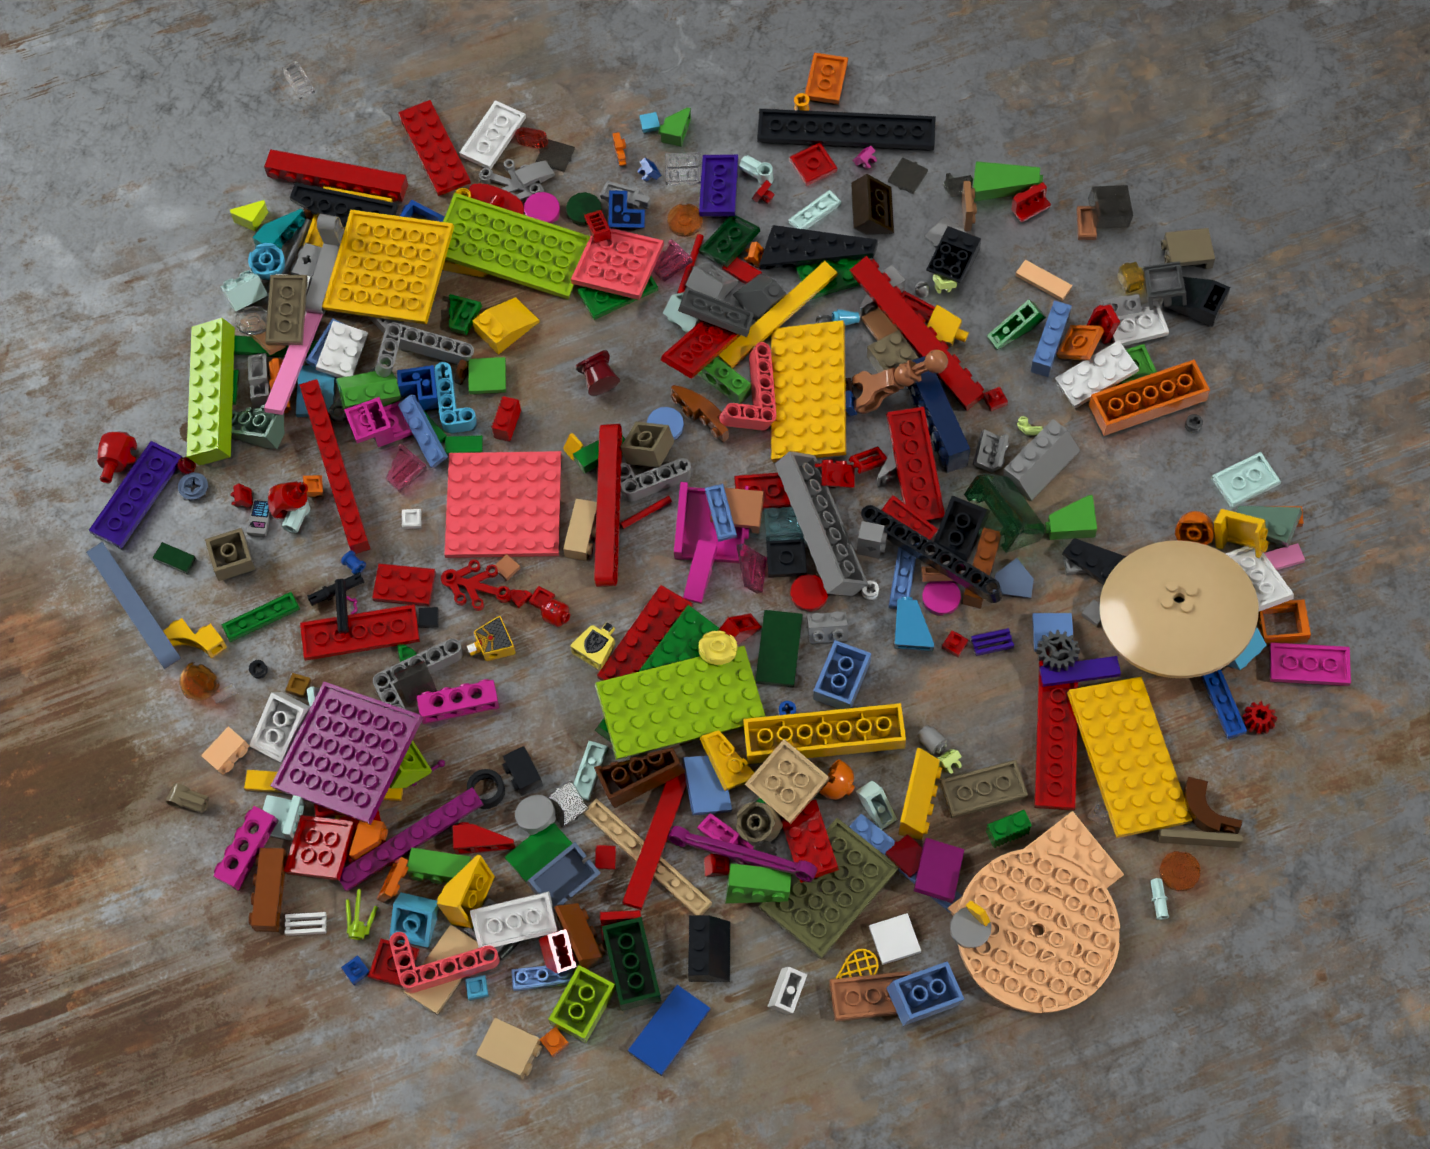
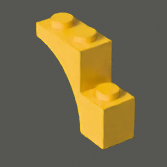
M183 618L173 621L169 627L163 630L172 646H193L204 651L210 658H213L227 648L225 642L211 623L201 627L194 634Z

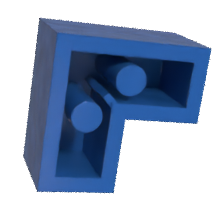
M609 190L608 226L645 228V209H627L628 191Z
M434 365L397 370L398 387L401 397L418 395L419 403L423 410L439 408Z

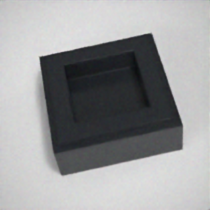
M438 607L419 608V628L439 627Z

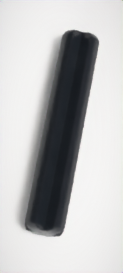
M336 579L338 632L342 634L349 631L346 583L344 579Z

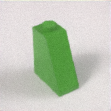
M1088 495L1049 515L1048 522H1045V533H1049V540L1093 538L1096 536L1097 523L1093 495Z

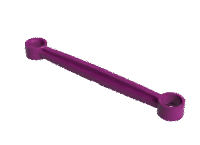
M673 826L668 836V840L676 846L685 847L690 845L728 858L794 874L798 879L805 882H812L817 873V867L810 862L801 860L796 863L740 845L691 834L680 826Z

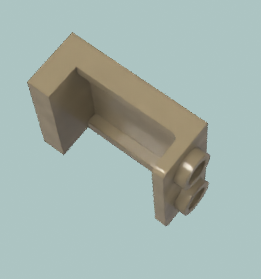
M1209 228L1166 232L1164 239L1161 240V249L1165 251L1164 263L1180 261L1181 266L1204 264L1205 269L1213 268L1215 255Z

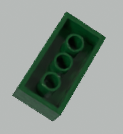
M642 917L602 926L621 1011L662 1001Z

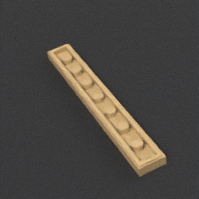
M596 798L583 811V815L637 863L644 841ZM661 857L654 879L691 913L703 915L712 905V902Z

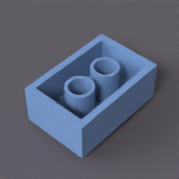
M834 640L813 690V700L838 709L852 708L871 663V653Z
M948 961L896 979L887 987V991L903 1026L957 1007L964 1000Z

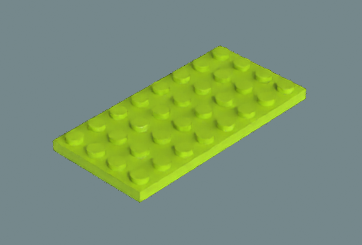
M454 193L443 222L453 223L454 225L445 260L569 300L574 284L571 283V278L590 236Z
M745 646L737 647L735 658L723 665L708 663L700 656L595 683L616 760L699 739L703 735L718 730L722 733L744 727L743 719L766 717Z

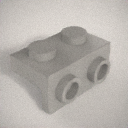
M985 429L981 431L973 465L991 473L1002 468L1005 462L1004 454L1009 446V435L1004 434L1000 437Z
M836 611L833 613L807 614L809 642L811 644L834 642V640L839 642L848 641L846 612Z

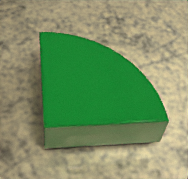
M397 645L400 662L417 655L412 648L406 645Z

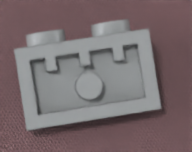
M1139 294L1099 301V305L1111 304L1117 316L1140 313L1142 311Z

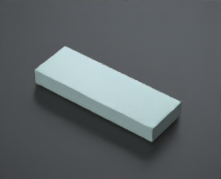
M829 190L789 219V224L793 228L807 230L839 207L841 201Z
M592 741L588 742L570 792L571 797L590 801L598 778L594 767L600 765L602 767L608 746Z

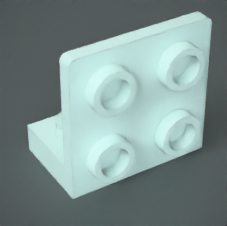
M270 795L266 796L262 810L279 820L270 835L271 837L293 841L300 816L303 814L305 802L301 797L293 795L292 800Z

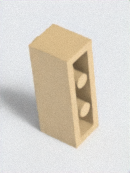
M582 499L575 500L563 548L565 557L587 561L588 555H592V539L596 538L597 502Z

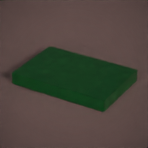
M736 215L729 216L702 245L699 253L727 268L758 235L760 227Z

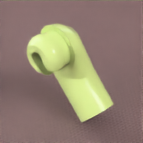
M1025 416L1018 419L1017 426L1025 435L1037 436L1043 430V426H1031L1028 423V418Z

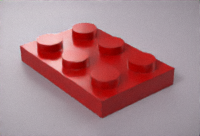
M378 564L372 599L376 602L415 604L417 606L430 607L436 571L430 568Z

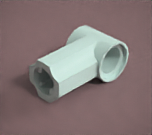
M748 155L741 159L740 170L758 179L761 185L766 180L770 183L773 182V167L770 163H761Z
M308 500L300 509L287 512L282 524L283 529L290 533H298L304 517L310 512Z

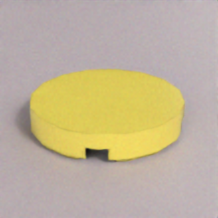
M723 631L708 632L699 641V654L703 660L714 665L729 663L737 654V641L732 635L729 636Z

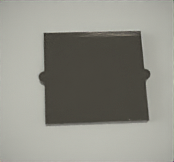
M546 139L542 148L539 149V155L535 162L546 161L552 169L565 172L568 163L571 162V156L575 147Z
M902 157L889 177L888 183L899 187L900 190L903 189L914 194L927 174L928 169L918 165L917 162H912Z
M425 661L413 666L408 665L406 669L395 673L407 704L416 701L417 696L423 692L437 691Z
M571 780L561 788H556V791L547 797L555 808V817L562 828L573 820H578L580 815L589 810Z

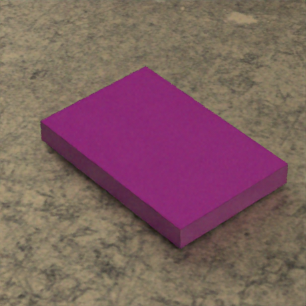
M925 838L913 891L953 903L964 849Z

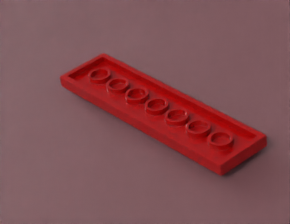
M1044 660L1039 661V667L1043 666ZM1040 671L1038 672L1034 808L1075 811L1077 721L1067 692L1070 689L1078 688V682L1043 687Z

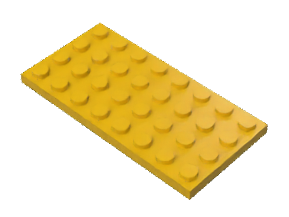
M844 321L777 328L771 334V358L776 405V419L771 424L772 462H777L789 451L815 455L816 458L846 455Z
M1142 676L1070 689L1067 694L1116 838L1190 824L1193 820L1186 807L1185 797Z

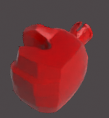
M108 432L101 437L97 462L103 468L99 478L103 483L110 484L114 472H122L127 465L135 464L136 457L131 455L130 450H137V442L127 432Z
M296 481L281 483L271 487L268 492V508L272 516L277 519H285L288 511H296L303 507L307 502V484L304 482L301 484V482Z

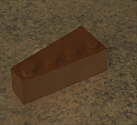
M673 747L651 752L642 757H631L630 760L623 762L616 761L607 766L601 767L600 765L594 767L608 800L614 808L685 773L684 767Z

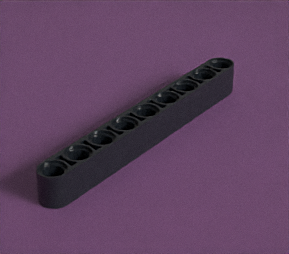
M868 505L862 509L861 516L863 521L879 525H889L884 528L888 541L986 601L997 603L1002 599L1003 593L996 579L877 507ZM976 580H981L979 583H973ZM996 589L995 592L989 593L990 590Z

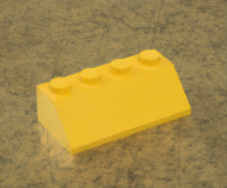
M917 748L899 827V835L906 836L908 834L911 838L922 840L923 834H928L930 823L926 822L927 816H932L934 804H931V799L936 797L938 790L935 781L936 778L940 779L942 767H939L940 760L921 748Z

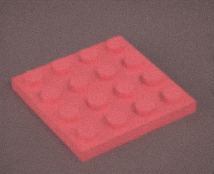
M610 228L612 239L594 243L592 236H590L572 275L571 283L640 300L662 251L664 241Z

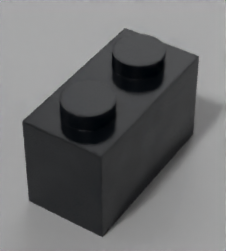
M525 746L503 756L505 762L502 764L503 769L507 775L511 774L513 780L510 782L515 791L519 790L521 796L543 786L541 777Z

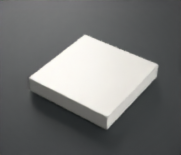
M908 913L869 925L882 965L921 953Z

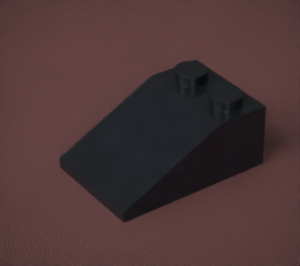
M951 496L934 543L967 562L991 510L956 496Z

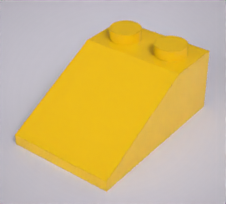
M516 297L486 309L472 320L475 332L498 355L540 322Z
M476 855L444 886L442 893L438 896L437 905L451 925L473 928L470 910L482 907L495 876L481 855Z

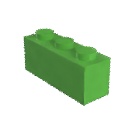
M411 848L407 873L411 879L417 881L428 879L436 884L448 883L472 859L470 856Z

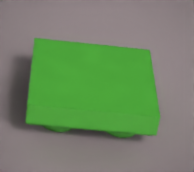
M505 357L469 359V394L506 392Z

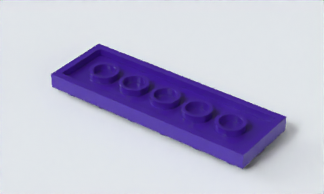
M150 441L94 521L89 532L122 549L178 468L177 463L182 456Z

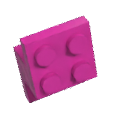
M380 397L344 409L357 444L375 438L377 446L381 447L413 435L398 406L400 401L383 407Z

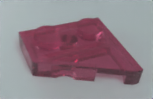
M672 239L668 242L667 250L662 251L653 269L654 273L663 282L693 262L691 256Z
M402 444L398 447L399 451L386 477L387 482L399 493L427 469L426 464Z
M744 544L737 545V552L744 587L756 594L762 593L767 557Z

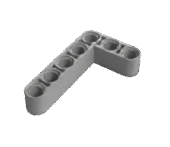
M320 214L317 219V229L324 244L306 296L305 311L324 314L326 310L322 308L344 234V228L339 217Z
M392 322L386 326L375 371L381 377L389 376L395 363L398 348L454 364H459L461 359L469 364L474 348L471 344Z
M448 639L377 673L373 677V684L380 700L405 709L396 690L459 661L463 657L461 644L457 639ZM452 648L458 649L456 652H449ZM433 657H440L437 661H432ZM416 665H423L420 669H414ZM399 673L405 674L401 678L396 677ZM383 681H386V682H387L386 685H384V686H379V684H380L381 682H383ZM391 697L395 698L392 702H386Z

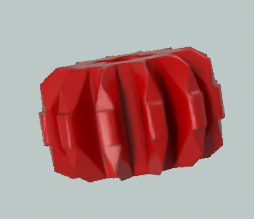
M1262 701L1258 705L1252 702L1250 707L1247 706L1245 708V714H1243L1242 718L1246 720L1244 723L1245 727L1250 726V733L1256 730L1257 735H1260L1261 731L1267 734L1269 729H1274L1277 717L1274 716L1275 709L1269 710L1270 703L1263 706Z

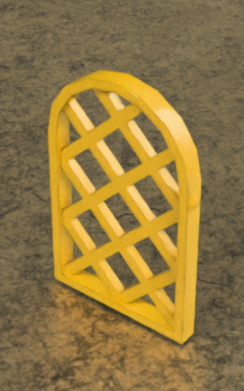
M867 949L853 951L846 958L835 979L842 978L841 976L845 975L852 977L851 974L859 972V976H862L861 971L869 970V974L872 975V968H876L873 974L876 975L879 968L876 955ZM863 952L864 957L857 959L856 953ZM852 955H854L855 960L849 961ZM874 958L876 965L870 966L868 959ZM866 960L867 967L860 968L858 962ZM856 962L857 970L850 971L848 964ZM846 966L848 972L842 973L843 969Z

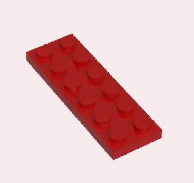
M431 100L398 112L399 118L438 196L471 184L470 178Z
M702 320L662 355L661 361L692 379L740 335Z
M924 407L887 412L886 416L903 503L927 521L942 519L945 512Z
M660 585L597 674V678L604 681L638 672L688 605L693 607V603Z
M415 604L348 615L349 631L342 634L338 632L337 617L300 623L305 661L420 642Z

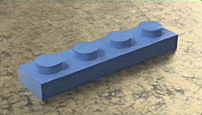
M409 395L398 406L430 467H436L447 459L448 456L416 396Z

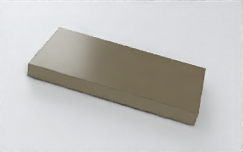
M270 275L266 345H303L307 275Z
M1016 759L940 780L951 818L1028 798Z

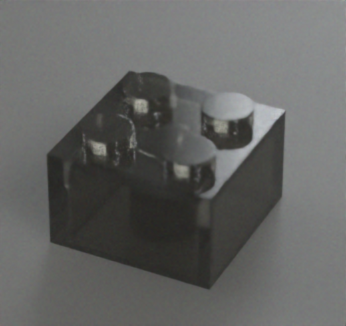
M1128 185L1092 187L1088 202L1091 207L1090 212L1094 227L1096 229L1129 227L1133 218V210Z

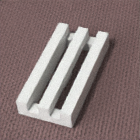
M326 912L285 914L286 936L326 934ZM322 919L314 921L290 922V920ZM322 925V928L290 930V927Z

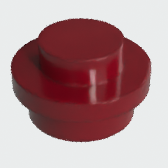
M182 457L178 460V468L183 474L187 475L194 472L196 468L195 462L187 457Z

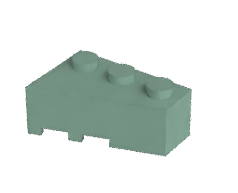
M1238 506L1236 511L1237 513L1264 519L1268 529L1266 540L1287 548L1302 515L1301 507Z

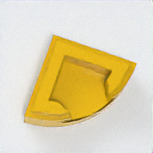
M969 901L965 905L969 912L985 927L990 923L985 909L973 901Z

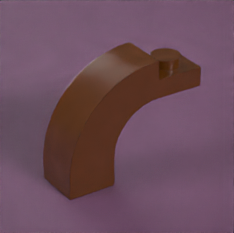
M1188 777L1183 795L1186 807L1192 817V822L1203 832L1219 833L1222 830L1223 833L1238 834L1242 826V820L1219 815L1207 804L1206 790L1208 781Z

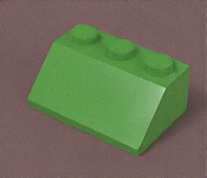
M376 371L336 379L343 410L380 397L383 406L400 401L401 395L393 372L387 377H381Z

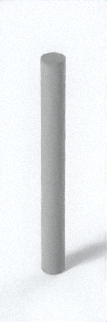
M305 219L285 260V269L281 274L287 275L312 222L310 219Z

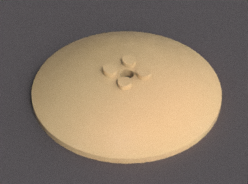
M1177 540L1147 545L1129 554L1119 562L1105 581L1101 592L1099 610L1102 628L1108 641L1116 652L1130 664L1157 676L1193 678L1222 669L1233 662L1246 649L1257 627L1259 606L1252 581L1237 562L1225 553L1208 545ZM1182 597L1185 601L1177 603L1174 601V598Z

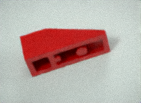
M460 822L458 825H453V849L457 855L513 850L516 848L514 839L475 824Z

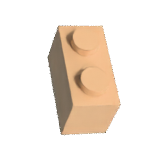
M228 726L201 756L218 772L224 775L233 768L234 763L247 753L250 746Z

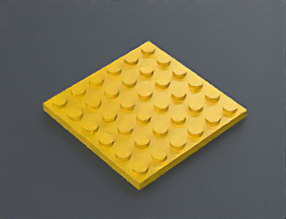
M350 210L322 308L328 311L427 325L454 230L453 223Z

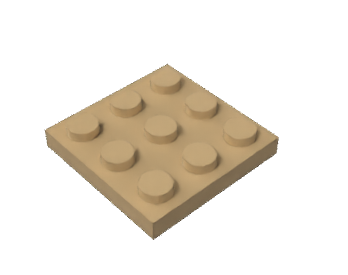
M783 739L745 785L791 824L830 778Z

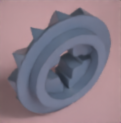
M200 473L187 474L178 483L180 495L184 499L191 501L193 499L200 500L201 496L206 495V490L208 489L207 479ZM195 481L198 488H195L192 492L189 487H192Z

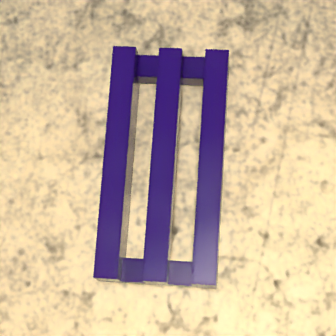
M1009 628L971 636L976 656L1014 648ZM1005 641L1008 642V643H1006V644H1001V645L992 646V647H988V648L978 649V647H982V646H986V645H993V644L1000 643V642H1005Z

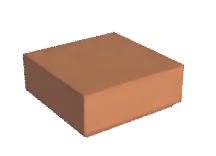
M507 554L495 564L498 574L506 581L521 569L520 565Z

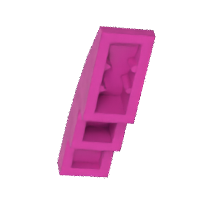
M711 813L697 827L708 838L757 850L742 839L738 832ZM733 859L734 861H736L738 864H741V865L758 866V865L746 863V862H744V861H742V860Z

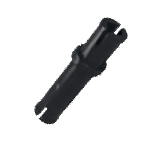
M360 572L344 579L346 591L365 583ZM335 583L328 587L325 585L321 590L307 595L311 606L324 600H331V597L335 596Z

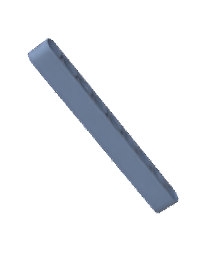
M101 542L88 550L86 553L163 668L166 669L180 660L181 657L104 543Z

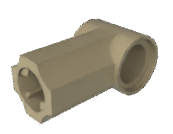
M179 783L173 784L166 799V802L173 807L180 809L184 807L199 813L206 811L209 801L208 796L191 791L188 787Z

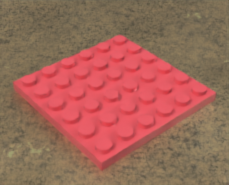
M561 451L449 453L445 558L504 557L506 554L509 557L559 556Z

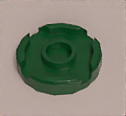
M586 192L575 194L568 200L566 205L567 217L576 225L581 226L587 225L584 218L585 214L599 210L602 211L601 202L597 196Z

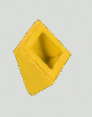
M571 433L563 450L574 461L573 453L582 449L584 445Z

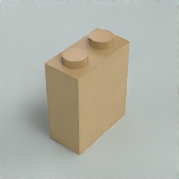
M494 1018L476 1056L478 1060L523 1080L524 1076H528L533 1066L531 1062L534 1056L538 1057L542 1046L538 1037Z

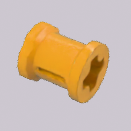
M799 93L794 97V110L809 111V96L807 94Z

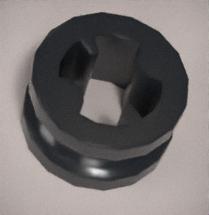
M255 660L250 663L249 672L254 678L261 679L267 675L268 668L263 661ZM256 666H258V667L261 666L262 671H261V672H258V671H257V673H256L255 667H256Z

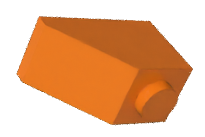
M373 820L370 825L359 821L349 854L352 860H358L380 846L383 840H386L388 829H386L384 822Z

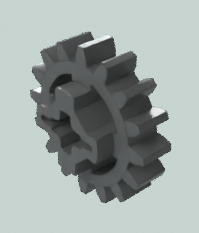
M1057 630L1056 634L1049 631L1048 637L1046 635L1042 636V641H1038L1036 653L1039 654V661L1044 660L1043 667L1049 665L1050 671L1053 668H1057V672H1060L1061 668L1067 671L1068 665L1074 667L1075 661H1078L1080 648H1078V641H1073V635L1067 637L1066 631L1060 634L1059 630Z

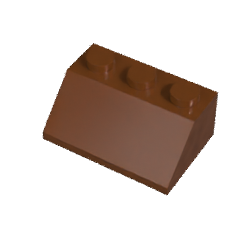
M578 903L555 906L557 919L562 930H567L572 952L578 965L589 970L604 963L603 955H606L602 944L597 945L595 941L597 934L593 925L589 927L586 921L589 917L585 908L581 909Z

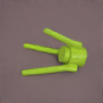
M361 889L357 890L354 921H351L350 900L346 899L347 934H349L348 938L354 940H364L365 935L369 936L370 927L378 909L377 906H374L366 927L364 922L359 921Z

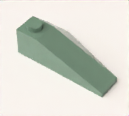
M261 405V408L256 409L249 407L246 408V411L240 412L233 410L231 438L264 448L278 449L285 434L284 413L283 415L267 413L264 410L265 405Z

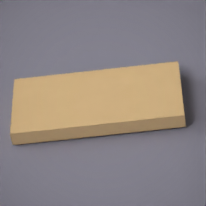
M450 925L422 965L479 948L478 943ZM468 960L465 966L471 967L475 961ZM448 966L445 969V972L451 973L454 971L455 967ZM429 972L426 974L425 978L432 979L435 976V973ZM412 978L408 985H412L415 982V979ZM463 978L415 993H407L405 990L403 992L438 1015Z

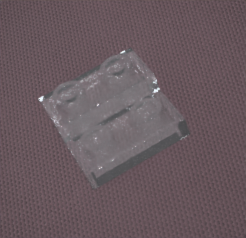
M700 152L665 153V184L672 186L701 184Z

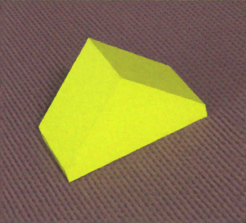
M262 200L230 209V213L234 223L256 232L268 214V209L265 201Z

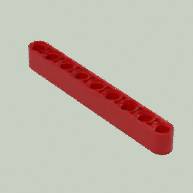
M620 424L600 425L594 572L596 587L616 586L618 582L622 427Z

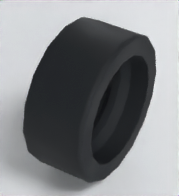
M481 769L469 777L467 790L472 787L474 788L483 779L495 781L497 784L496 794L489 799H480L484 804L480 807L481 809H491L503 800L505 785L501 776L496 771Z

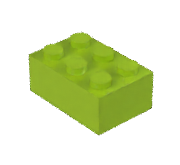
M578 965L548 1019L550 1025L587 1043L616 990L615 984Z

